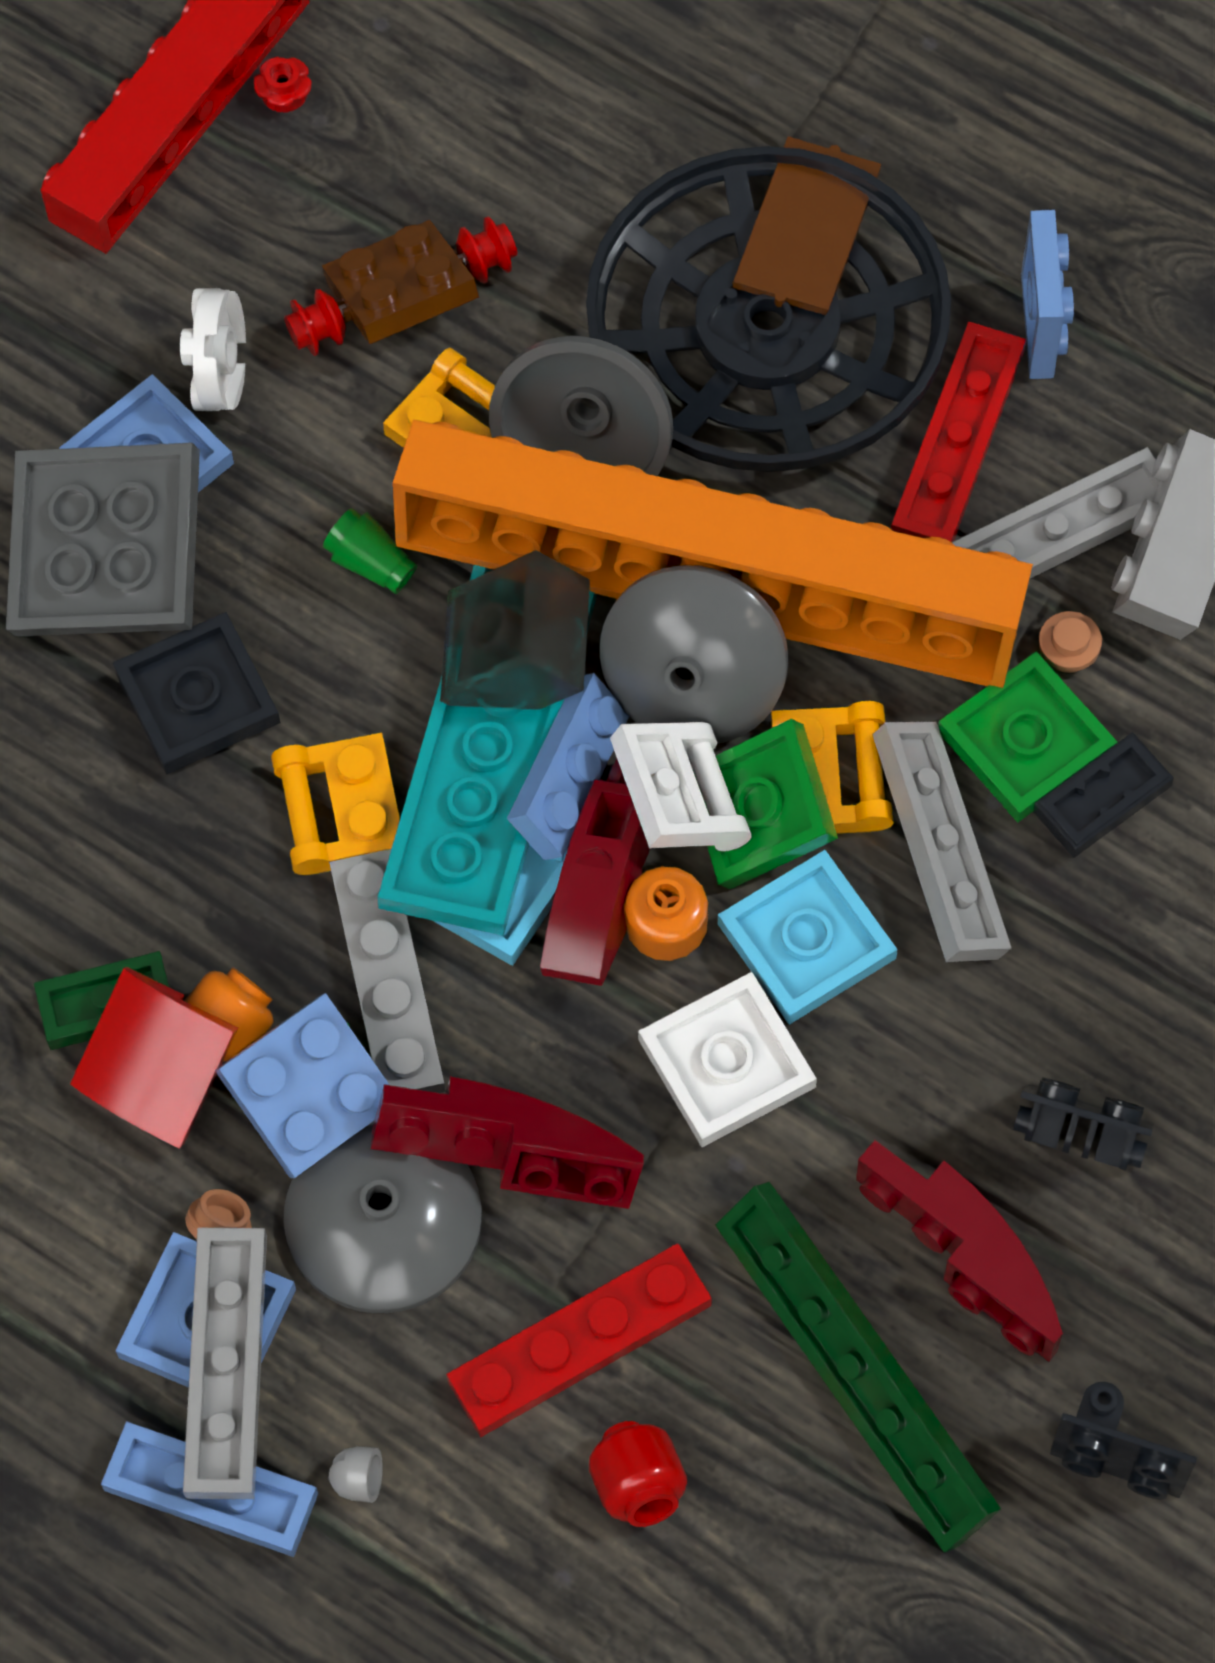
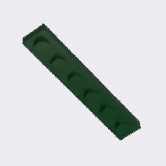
M770 1182L755 1185L715 1224L716 1228L942 1551L945 1553L958 1548L1001 1510V1507Z

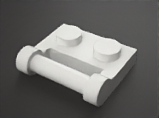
M705 722L621 724L610 737L649 848L714 845L718 851H729L745 845L752 836L744 816L737 815L714 754L713 749H715L717 741L710 724Z

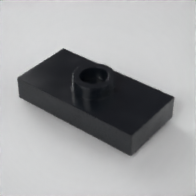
M1132 732L1035 802L1033 812L1071 856L1075 858L1172 786L1174 777Z

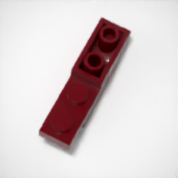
M617 758L606 781L594 780L573 832L557 884L545 935L540 964L543 976L602 986L627 931L624 915L626 894L633 881L642 875L641 870L651 848L648 846Z
M450 1076L446 1094L384 1084L372 1128L371 1149L417 1155L430 1159L499 1169L500 1189L624 1209L630 1208L644 1164V1154L614 1134L578 1115L519 1092Z
M874 1140L858 1159L856 1181L861 1184L859 1189L863 1196L881 1211L890 1213L894 1209L913 1224L912 1232L929 1249L940 1254L947 1250L952 1254L947 1260L943 1280L950 1285L948 1292L957 1303L974 1314L984 1311L1003 1326L1001 1329L1002 1335L1017 1350L1029 1356L1036 1352L1050 1362L1058 1351L1063 1335L1053 1301L1028 1252L1000 1213L967 1179L947 1162L943 1161L927 1180L882 1144Z

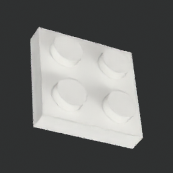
M752 972L638 1031L639 1042L701 1147L718 1140L816 1088L817 1078Z

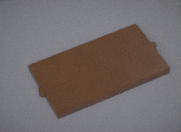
M789 136L784 145V148L804 149L836 157L867 171L877 179L881 171L880 163L840 152L841 149L837 145L826 148ZM778 163L734 278L733 288L756 295L765 294L772 296L777 307H782V304L787 301L789 305L826 315L835 292H837L865 215L869 197L856 187L832 174L802 165Z

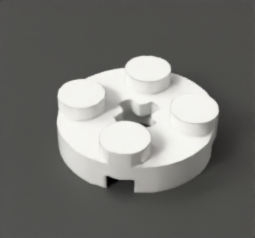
M196 288L192 295L193 328H184L180 338L182 364L184 366H193L190 391L192 408L195 411L233 410L240 401L245 378L246 363H236L237 343H246L245 322L241 302L235 291L221 290L220 288Z

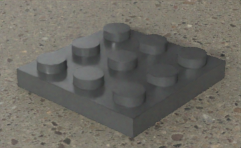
M193 443L15 451L6 631L13 636L192 630L200 450Z

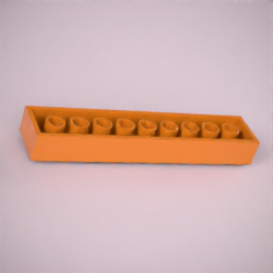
M413 419L393 480L396 547L548 583H556L578 590L595 592V594L616 599L632 583L662 568L682 565L713 568L738 578L754 589L772 608L781 624L786 639L983 686L992 685L1004 688L1033 566L1031 563L1018 561L1015 557L1004 552H979L955 546L952 542L939 537H915L894 532L889 527L879 523L867 522L860 524L834 518L826 512L815 508L795 509L770 503L765 498L755 494L744 493L736 495L710 489L704 484L691 479L671 480L646 474L643 470L631 465L611 466L586 460L579 454L571 451L559 450L552 452L526 446L520 441L507 436L492 438L470 433L447 422L427 423Z

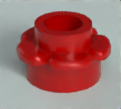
M274 57L265 61L260 66L261 73L254 78L255 92L262 98L265 105L277 112H290L302 106L312 87V81L307 77L309 74L308 67L296 58ZM280 78L288 79L287 82H277Z

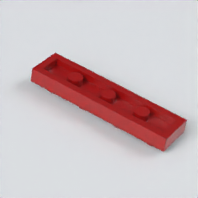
M968 321L891 524L892 531L920 538L939 537L954 542L1023 357L1026 345L1025 338Z
M677 1243L446 1374L447 1381L481 1438L711 1307L712 1297Z

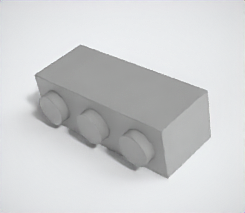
M1191 429L1175 443H1165L1152 471V477L1160 480L1153 500H1144L1133 523L1132 534L1139 536L1133 556L1129 557L1126 555L1122 559L1111 590L1119 593L1113 613L1179 640H1182L1199 627L1215 582V439Z

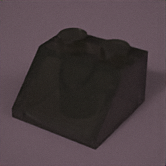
M535 550L449 590L440 701L449 706L540 710L584 691L590 579Z

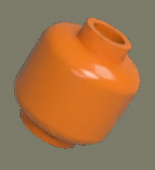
M661 866L644 872L633 881L625 898L624 915L629 940L642 954L655 960L672 961L689 955L699 947L707 933L708 899L703 886L692 874L676 867Z
M233 967L227 975L219 971L207 973L185 999V1002L238 1027L223 1060L225 1062L265 1035L274 1023L273 1015L267 1008L273 999L253 981Z

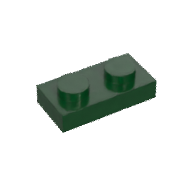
M157 951L35 982L34 987L50 1050L90 1041L124 967H128L169 987L161 952Z

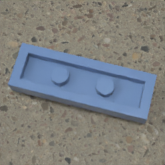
M595 673L575 677L507 817V820L543 860L564 856L594 780L600 779L614 750L610 737L621 724H626L629 718L613 694Z
M126 1422L101 1483L105 1492L292 1557L295 1556L318 1496L316 1487L256 1467L255 1499H186L183 1493L186 1442Z

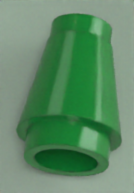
M350 508L340 517L323 543V548L332 554L331 561L383 588H388L394 594L399 593L404 588L418 566L409 559V556L401 547H396V542L369 512L361 515L354 508Z

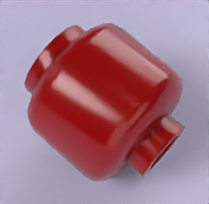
M624 1421L615 1424L603 1434L602 1440L596 1445L589 1457V1472L603 1507L612 1518L629 1522L630 1525L647 1527L666 1520L676 1511L679 1500L686 1491L687 1475L674 1444L667 1432L655 1425L639 1424L636 1421Z

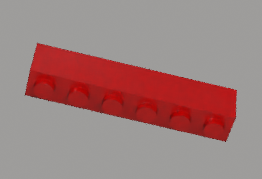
M189 0L182 11L180 20L166 37H159L153 43L141 68L132 78H126L119 84L113 95L112 103L97 121L92 120L83 128L76 147L62 163L59 162L53 165L47 172L40 190L49 222L107 254L310 1Z

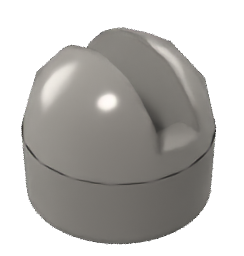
M356 1446L343 1449L335 1456L329 1471V1481L340 1497L358 1502L373 1503L376 1501L381 1487L383 1471L382 1455L379 1448Z

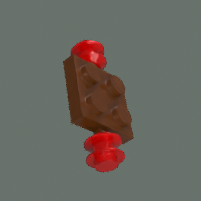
M489 216L484 217L483 232L473 235L465 227H461L456 242V250L450 247L429 219L418 225L406 226L397 231L396 234L364 248L352 249L344 253L340 258L322 265L327 285L337 299L335 300L324 291L316 289L315 302L310 306L304 308L295 299L290 301L292 313L284 316V320L298 350L308 347L313 356L318 355L319 341L328 337L340 346L343 344L345 337V323L352 320L370 345L479 298L475 279L483 284L488 281V268L498 265L506 273L512 271L511 259L516 257L518 252L508 227L504 223L496 226Z

